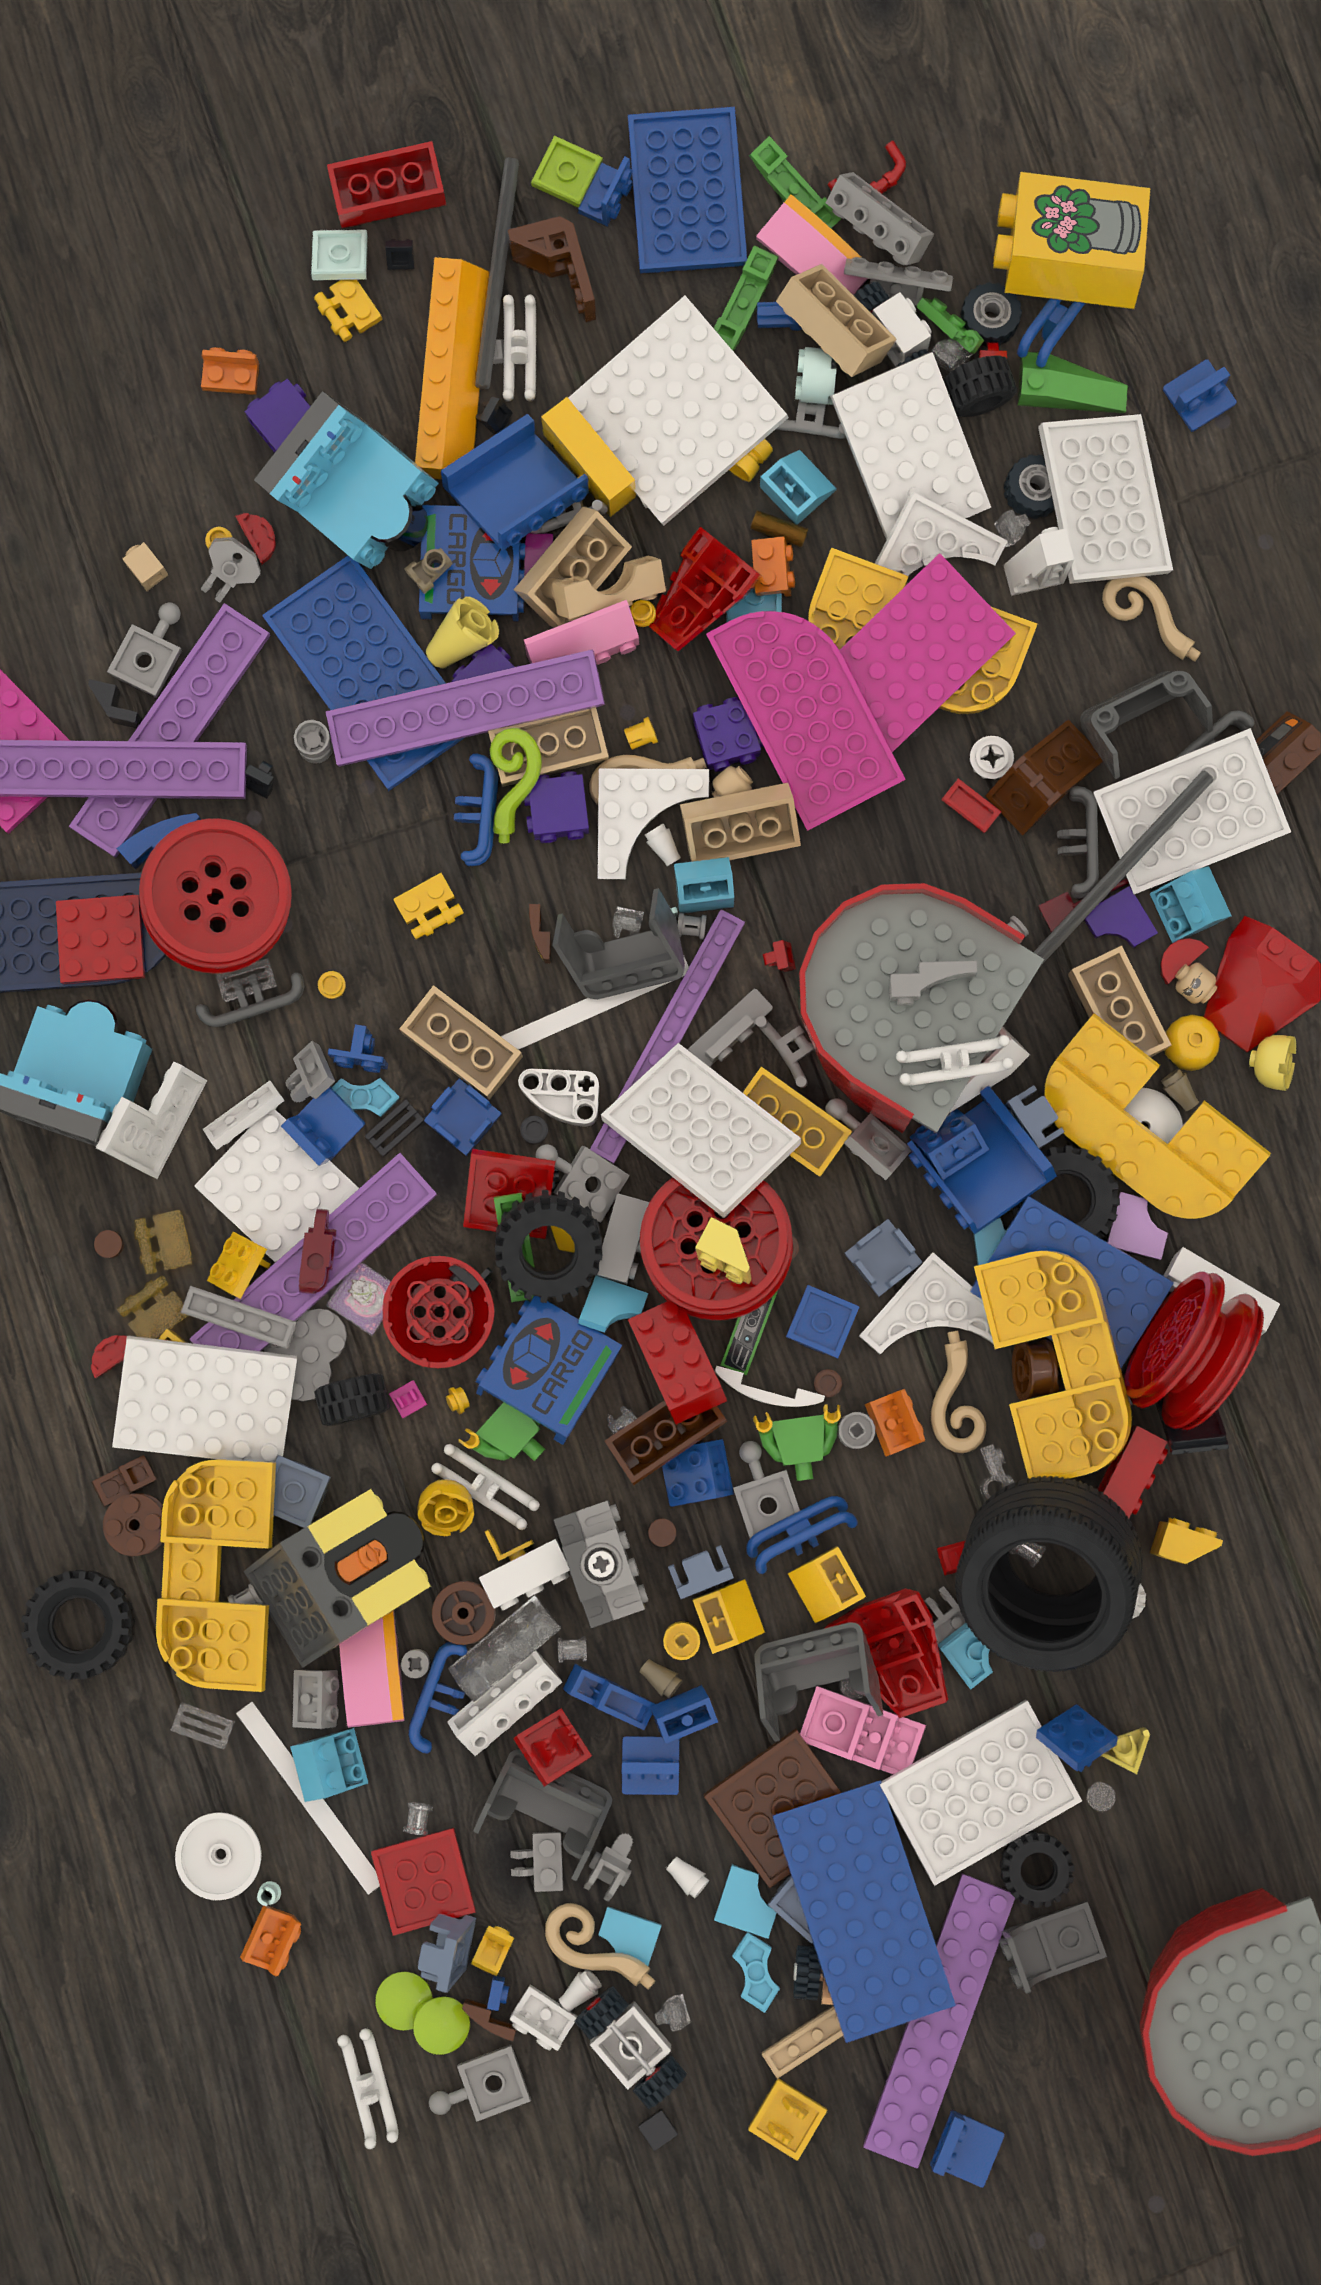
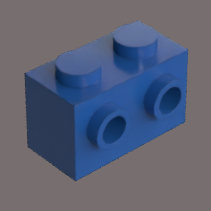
M702 1685L650 1707L665 1744L718 1722L711 1701Z

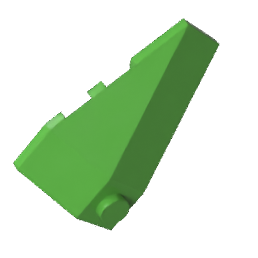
M1028 352L1026 357L1021 358L1018 405L1115 413L1126 412L1128 385L1051 354L1048 357L1046 366L1043 368H1039L1036 365L1037 352Z

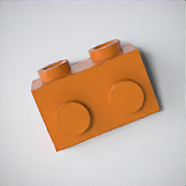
M784 536L752 540L753 569L762 575L755 584L756 596L784 593L786 597L791 596V588H795L794 572L789 569V561H793L792 545L787 544Z
M905 1389L865 1404L869 1417L875 1425V1432L885 1456L892 1455L925 1441L923 1427L917 1420L912 1400L907 1395Z
M263 1905L240 1958L244 1962L267 1969L272 1975L278 1976L281 1969H284L288 1963L292 1944L300 1936L301 1923L290 1913Z

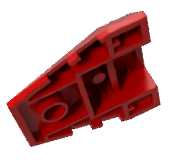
M702 527L697 530L684 547L680 555L683 561L677 573L672 572L670 577L672 584L667 595L661 596L655 609L656 618L649 625L652 630L677 651L681 650L738 602L743 600L762 576Z
M1244 916L1227 940L1216 977L1215 985L1217 989L1208 1000L1203 1017L1211 1021L1220 1034L1245 1052H1248L1259 1045L1265 1038L1270 1037L1319 1003L1321 1000V963L1273 927Z
M905 1588L864 1603L825 1627L829 1628L852 1622L862 1628L879 1677L881 1699L899 1718L948 1701L933 1619L918 1591Z

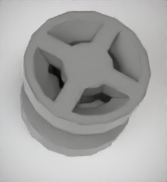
M422 1649L410 1650L401 1660L402 1671L410 1678L422 1677L428 1672L431 1664L430 1656Z

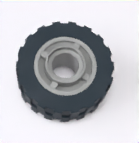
M988 282L984 285L976 286L974 290L972 289L969 292L968 297L964 300L960 315L961 319L965 322L964 328L977 331L983 338L984 342L981 345L987 347V343H998V346H1001L1002 343L1008 342L1010 337H1013L1016 333L1022 310L1020 309L1021 303L1018 301L1016 294L1005 293V287L1000 283L992 284ZM992 312L997 317L990 318L985 313Z
M1033 454L1028 455L1026 458L1022 457L1017 464L1015 463L1006 477L1003 488L1005 489L1004 496L1007 498L1008 505L1014 509V512L1023 515L1022 517H1031L1032 519L1047 517L1049 513L1052 514L1055 511L1045 458L1039 454L1037 456H1033ZM1030 483L1037 484L1040 490L1033 489Z

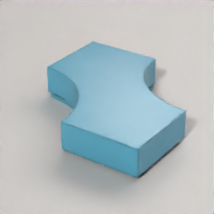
M341 1078L332 1087L354 1111L368 1110L380 1117L400 1099L381 1078L364 1086L352 1085Z
M746 1932L732 1954V1957L741 1965L745 1974V1985L741 1997L765 2013L780 1990V1987L772 1980L767 1968V1960L772 1947L752 1933Z

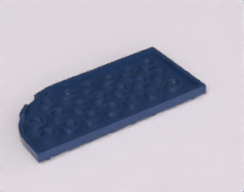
M142 873L0 882V993L109 986L133 980L74 984L60 983L56 901L139 895ZM185 883L182 885V889H183L184 891H185ZM142 919L146 974L157 966L166 955L153 942Z

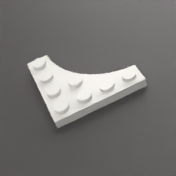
M911 491L875 564L907 576L921 566L928 565L939 553L944 558L966 557L996 565L1008 541Z
M599 768L598 879L626 880L627 865L633 845L641 831L659 813L687 800L709 798V769Z
M933 1252L859 1335L879 1355L899 1338L911 1332L931 1327L960 1328L980 1335L994 1344L983 1300L970 1292L972 1286Z

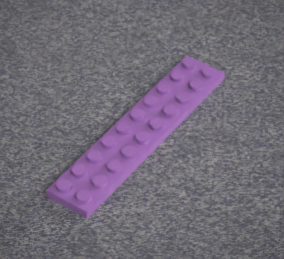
M224 603L129 741L197 742L269 639L270 633ZM89 797L69 827L116 858L120 853L116 848L132 836L157 798Z
M592 649L326 711L336 763L340 767L487 733L490 730L605 705L595 654Z
M0 740V796L245 799L247 744L236 742Z
M399 1153L329 1215L328 1229H334L337 1232L333 1271L330 1270L328 1284L322 1291L315 1294L299 1292L303 1238L248 1286L241 1299L236 1297L234 1301L296 1321L437 1196L436 1192L404 1156ZM210 1322L205 1324L190 1338L193 1344L260 1352L270 1344L269 1342Z
M961 1873L936 1942L956 2006L907 2022L865 2138L864 2148L918 2169L1002 1936L1001 1931L1004 1930L1015 1899L1008 1890Z

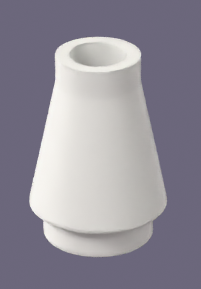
M664 824L645 834L648 840L646 843L665 862L666 866L681 858L669 828L666 829Z
M678 1857L666 1869L687 1896L690 1894L696 1898L709 1882L705 1877L706 1873L687 1864Z
M590 1970L578 1972L566 1992L559 1998V2001L567 2011L571 2012L575 2007L597 1995L601 1983Z

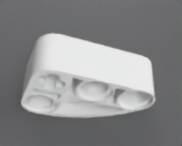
M526 1069L520 1074L518 1082L521 1091L531 1103L548 1116L575 1126L587 1127L596 1122L599 1108V1082L596 1075L592 1072ZM529 1076H534L539 1079V1085L535 1089H527L524 1087L525 1079ZM561 1077L567 1081V1085L563 1090L556 1091L551 1087L552 1081L555 1078ZM585 1079H590V1083L595 1084L594 1087L589 1088V1092H584L583 1087H579V1084H584ZM583 1106H589L593 1110L592 1117L587 1120L579 1118L577 1114L578 1110Z

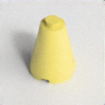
M472 597L459 598L454 602L426 648L427 658L433 666L446 668L492 644L498 638V624L496 620L491 622L487 616L490 611L486 606Z

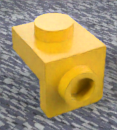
M488 1926L471 1965L497 1976L514 1938L502 1927L494 1926L493 1928Z

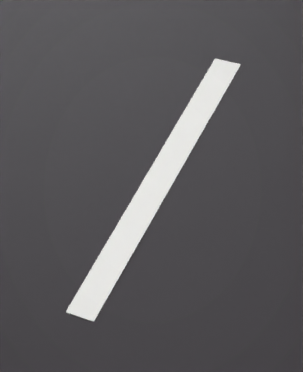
M684 957L685 966H684L683 976H685V974H686V972H687V970H688V968H689V966H688V964H687V962H686L685 957ZM669 982L597 1000L586 998L501 1037L519 1050Z
M249 1703L236 1714L369 1895L380 1886L375 1869L324 1799L304 1801L292 1755L254 1703Z

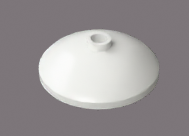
M1141 1088L1124 1109L1140 1123H1147L1149 1130L1167 1144L1183 1126L1181 1115L1175 1104L1167 1096L1153 1089Z
M222 1812L206 1814L193 1821L180 1836L175 1853L177 1871L183 1883L196 1895L210 1900L229 1899L246 1890L256 1878L262 1858L260 1842L252 1827L238 1816ZM218 1849L225 1850L226 1857L224 1859H220L217 1856Z

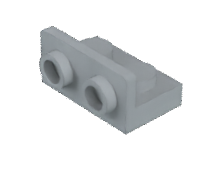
M294 1670L293 1727L315 1729L336 1727L339 1715L337 1707V1691L339 1689L337 1670Z

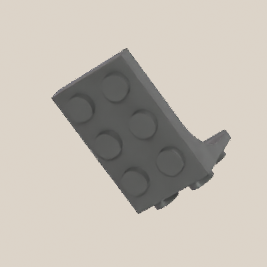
M1086 1900L1006 1928L1001 1931L1003 1939L999 1940L1004 1957L1006 1956L1007 1961L1011 1960L1013 1966L1008 1968L1012 1981L1017 1989L1022 1988L1025 1994L1031 1993L1030 1988L1042 1980L1107 1957Z

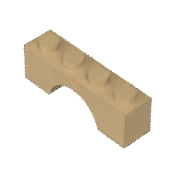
M651 556L624 562L619 580L612 587L604 591L595 590L588 579L578 576L552 583L557 615L568 618L569 621L584 617L585 614L594 613L627 600L630 606L637 599H655L657 597L656 594L666 591L661 559Z

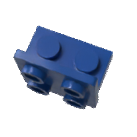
M1204 360L1163 387L1164 393L1191 432H1194L1232 408L1237 402L1226 386L1230 374L1225 367L1216 371L1209 360Z
M355 1024L350 1052L328 1049V1055L334 1063H337L336 1066L353 1069V1064L361 1065L365 1071L380 1073L381 1069H388V1063L384 1057L372 1055L375 1038H372V1034L366 1026Z
M624 1736L622 1746V1793L677 1795L679 1793V1739L665 1744L662 1737Z

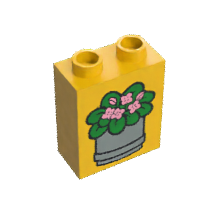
M1020 172L1016 195L1002 193L997 227L1011 228L1010 236L998 234L993 268L1007 270L1005 293L1134 309L1144 274L1150 188Z

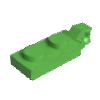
M922 297L917 304V308L951 339L960 343L969 353L975 354L984 342L977 331L964 328L965 322L954 314L951 316L946 311L947 306L939 299L934 298L930 300Z

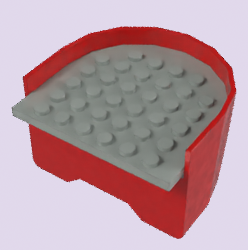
M925 883L880 885L844 901L814 932L799 972L802 1022L828 1078L854 1104L902 1134L911 1119L937 1133L971 1077L920 1085H903L900 1082L902 1074L942 1070L941 1059L900 1063L896 1059L897 1052H909L996 1038L1044 959L1020 945L1025 937L1024 934L965 898ZM977 961V974L975 977L953 979L937 984L920 993V998L918 1001H914V1005L898 1006L896 1001H890L889 977L891 974H917L919 962ZM987 1051L968 1054L969 1065L980 1064Z
M1260 1888L1210 1906L1177 1927L1151 1970L1139 2024L1148 2075L1173 2118L1209 2145L1251 2156L1296 2150L1321 2141V1923L1311 1897L1308 1896L1285 1905L1266 1890Z

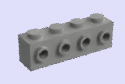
M854 172L839 176L826 201V204L833 209L832 211L836 216L847 219L853 224L852 227L857 232L868 235L873 239L875 246L894 255L893 259L902 265L918 263L934 236V233Z

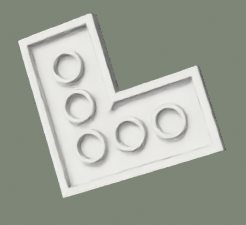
M173 1062L170 1069L165 1073L164 1081L158 1093L152 1099L149 1111L121 1097L119 1103L112 1111V1117L108 1125L100 1134L96 1148L158 1179L207 1080L186 1067Z

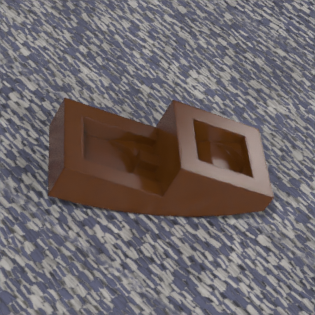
M529 904L530 926L536 948L544 963L550 964L551 933L541 932L540 904Z
M145 1455L92 1481V1485L103 1507H106L116 1499L132 1494L156 1481V1478Z
M465 1999L462 2009L471 2019L489 2032L513 2041L516 2029L512 2026V2023L491 2018L492 2010L487 2009L488 2004Z

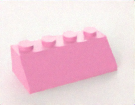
M625 600L524 640L530 664L592 649L595 654L596 664H601L608 661L611 655L619 652L627 654L635 650L636 646L639 645V636L628 602Z

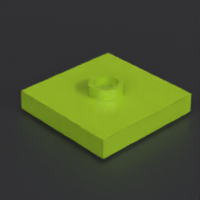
M554 136L531 181V186L579 208L600 164L603 163V158Z

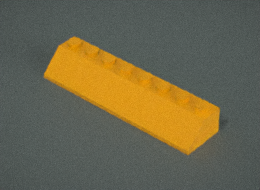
M437 257L434 259L415 463L433 479H442V469L475 447L476 415L478 414L480 389L476 387L475 380L490 272L462 259Z

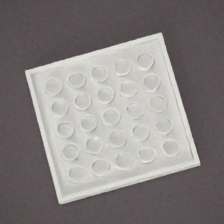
M686 296L682 297L569 397L573 405L635 479V493L663 526L789 418Z

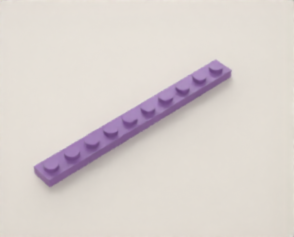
M722 909L720 910L619 1097L675 1045L680 1044L745 925L744 921ZM604 1122L590 1150L614 1164L627 1140Z

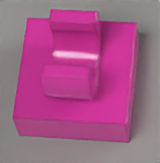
M414 1380L389 1394L402 1418L428 1405Z

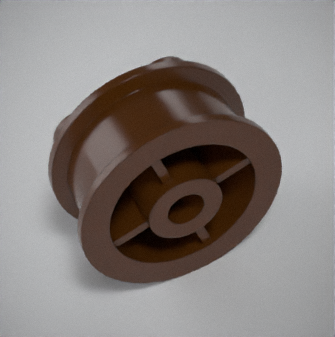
M1042 1339L1038 1344H1028L1027 1342L1016 1344L1012 1356V1378L1019 1400L1024 1401L1029 1400L1031 1397H1041L1059 1392L1057 1379L1060 1366L1051 1342L1048 1339Z
M144 1493L128 1494L116 1499L107 1509L103 1520V1531L109 1545L117 1552L127 1556L145 1555L158 1549L164 1543L160 1542L163 1504L157 1498ZM135 1520H138L140 1523L139 1529L134 1527Z
M459 1581L445 1587L437 1595L432 1607V1620L438 1633L447 1641L459 1645L472 1644L483 1638L492 1628L496 1616V1608H493L484 1587L472 1581ZM460 1608H466L468 1610L469 1614L467 1618H463L460 1616Z

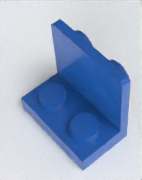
M624 157L618 170L604 163L600 164L578 208L579 214L605 226H608L611 218L614 220L617 218L621 209L619 202L623 195L627 196L633 184V181L630 179L632 175L630 158Z
M329 1087L317 1099L313 1098L297 1116L288 1118L281 1127L320 1166L331 1161L365 1126V1122Z
M958 1109L947 1115L937 1133L922 1125L910 1136L912 1142L927 1155L942 1180L989 1150L975 1123Z
M723 1439L692 1445L662 1466L669 1505L671 1507L734 1494Z
M951 2110L930 2162L932 2171L942 2176L947 2172L979 2187H984L1003 2141L1004 2133Z

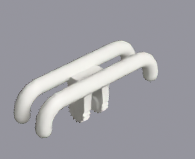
M506 295L503 298V398L508 402L513 400L514 364H525L524 395L527 401H533L536 396L535 297L533 295L525 297L524 331L515 330L514 299L511 295Z
M1001 1035L993 1039L909 1052L899 1051L896 1054V1059L900 1063L940 1058L942 1070L916 1074L904 1073L900 1076V1082L903 1085L911 1086L1009 1070L1014 1065V1061L1009 1057L999 1061L969 1065L968 1054L1006 1047L1010 1043V1038L1007 1035Z
M447 1444L444 1447L445 1454L454 1458L478 1474V1476L471 1484L439 1463L432 1465V1472L443 1479L459 1482L466 1487L473 1499L513 1524L519 1530H524L527 1527L526 1520L495 1500L494 1496L501 1489L532 1511L539 1509V1502L456 1446Z
M362 2029L359 2035L364 2042L372 2072L360 2075L353 2045L347 2035L339 2036L337 2043L344 2055L364 2131L365 2147L373 2149L376 2146V2133L369 2109L370 2104L378 2100L380 2101L387 2129V2140L390 2143H394L398 2140L399 2134L374 2036L371 2030Z

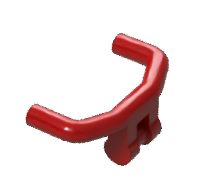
M894 140L885 146L895 163L893 170L882 175V179L879 181H873L869 184L881 194L897 184L906 168L905 158ZM834 179L827 184L831 191L837 179Z

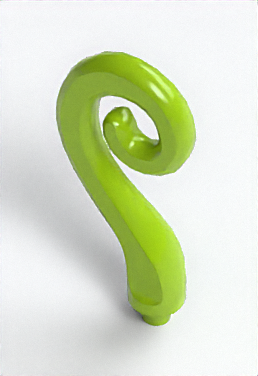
M508 728L499 732L494 737L490 747V756L493 764L504 772L519 770L523 765L524 759L521 752H516L512 760L506 759L502 754V748L505 744L510 742L519 744L524 749L527 757V768L523 778L503 797L494 814L493 832L499 834V843L510 842V834L515 832L516 809L532 791L541 772L542 758L537 742L530 734L520 728Z

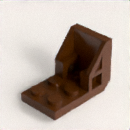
M558 216L507 230L513 261L550 278L568 274L571 289H574L578 314H584L585 322L596 320L595 299L574 224ZM560 259H565V260L562 261V262L556 261V260H560Z
M1068 719L1019 758L986 794V798L1024 835L1071 788L1100 766L1103 760L1090 741Z

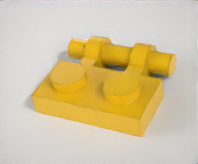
M357 279L340 280L330 286V291L334 296L331 299H327L323 292H319L314 297L319 305L318 310L323 316L326 315L332 324L331 329L336 335L341 337L343 342H347L352 338V334L348 330L351 327L355 326L359 334L382 320L381 314ZM340 306L347 315L345 318H340L335 311Z
M442 873L393 899L407 924L416 919L418 920L420 925L411 930L415 939L423 935L429 936L433 934L434 929L445 923L451 924L456 921V917L464 913L459 904L450 909L448 908L446 903L453 900L455 896ZM439 908L441 914L427 921L424 915Z

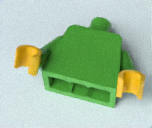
M505 1402L476 1433L470 1429H465L470 1434V1439L467 1442L459 1439V1442L466 1448L473 1449L486 1458L503 1461L510 1457L515 1459L521 1451L535 1461L545 1450L534 1439L541 1430L539 1427L540 1423Z
M825 1404L823 1408L824 1415L773 1422L767 1412L765 1413L767 1419L764 1422H758L757 1417L754 1416L753 1420L759 1432L763 1448L774 1461L782 1462L783 1466L795 1464L797 1481L813 1479L811 1462L823 1461V1456L830 1454L837 1438L838 1421L841 1417L839 1405H837V1411L834 1413L828 1412V1405Z

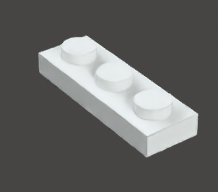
M268 1081L206 1126L203 1131L212 1145L218 1150L223 1145L231 1142L235 1136L246 1128L253 1126L257 1120L268 1112L275 1110L279 1104L284 1102V1099L273 1083Z

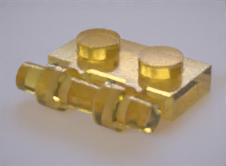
M182 1210L154 1215L155 1227L147 1228L145 1218L134 1220L136 1231H134L135 1240H139L142 1254L139 1258L141 1264H144L146 1275L156 1273L155 1262L163 1260L166 1271L193 1264ZM157 1236L160 1251L152 1252L149 1238Z
M163 1275L155 1281L150 1280L145 1284L143 1290L135 1296L130 1295L127 1297L125 1303L117 1308L122 1317H125L132 1311L137 1318L128 1325L137 1337L157 1339L166 1329H171L188 1316L181 1313L184 1303L175 1291L166 1296L161 1292V1289L169 1284ZM153 1296L157 1303L144 1311L140 1305Z

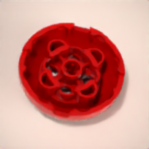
M430 1256L408 1264L392 1279L383 1299L382 1321L389 1341L403 1357L423 1367L447 1368L467 1361L485 1344L494 1322V1302L487 1283L473 1267L452 1257ZM456 1265L469 1272L479 1282L478 1288L473 1292L464 1282L452 1281L449 1278L453 1274L449 1270L450 1266ZM442 1286L445 1288L446 1295L443 1298L435 1296L434 1290L436 1287ZM417 1306H423L426 1309L424 1317H416L414 1310ZM457 1306H462L465 1309L464 1317H455L454 1309ZM437 1307L444 1308L445 1314L443 1317L436 1316L435 1310ZM443 1326L446 1332L442 1338H437L434 1335L435 1327Z

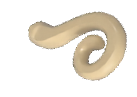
M1145 576L1110 579L1106 583L1102 601L1105 609L1113 618L1129 621L1140 615L1144 603L1142 597L1137 592L1131 591L1128 594V600L1131 603L1130 608L1122 609L1116 603V594L1120 589L1125 587L1135 588L1144 593L1152 603L1161 638L1169 651L1181 660H1184L1186 656L1194 662L1198 659L1201 652L1193 648L1195 644L1193 640L1176 628L1169 605L1154 582Z
M619 755L604 761L594 770L589 783V792L594 802L598 805L599 768L705 769L707 766L704 758L693 761L689 757L674 763H662L637 755Z
M957 1330L947 1333L949 1344L944 1345L948 1364L947 1371L933 1400L931 1425L936 1438L946 1449L955 1453H967L976 1449L984 1440L986 1421L978 1409L973 1406L964 1405L952 1412L950 1423L954 1429H959L963 1418H970L974 1422L973 1433L966 1438H957L949 1432L946 1424L945 1412L947 1405L963 1379L968 1365L966 1340L960 1341Z
M566 1903L558 1906L548 1916L545 1928L546 1940L552 1952L564 1963L585 1970L616 1971L635 1986L641 1983L647 1989H650L655 1983V1980L648 1974L650 1968L631 1955L624 1953L583 1954L572 1950L564 1943L560 1935V1926L569 1917H576L583 1924L582 1931L579 1933L575 1931L567 1932L566 1938L570 1943L579 1946L589 1942L592 1938L595 1922L590 1912L584 1907L574 1903Z

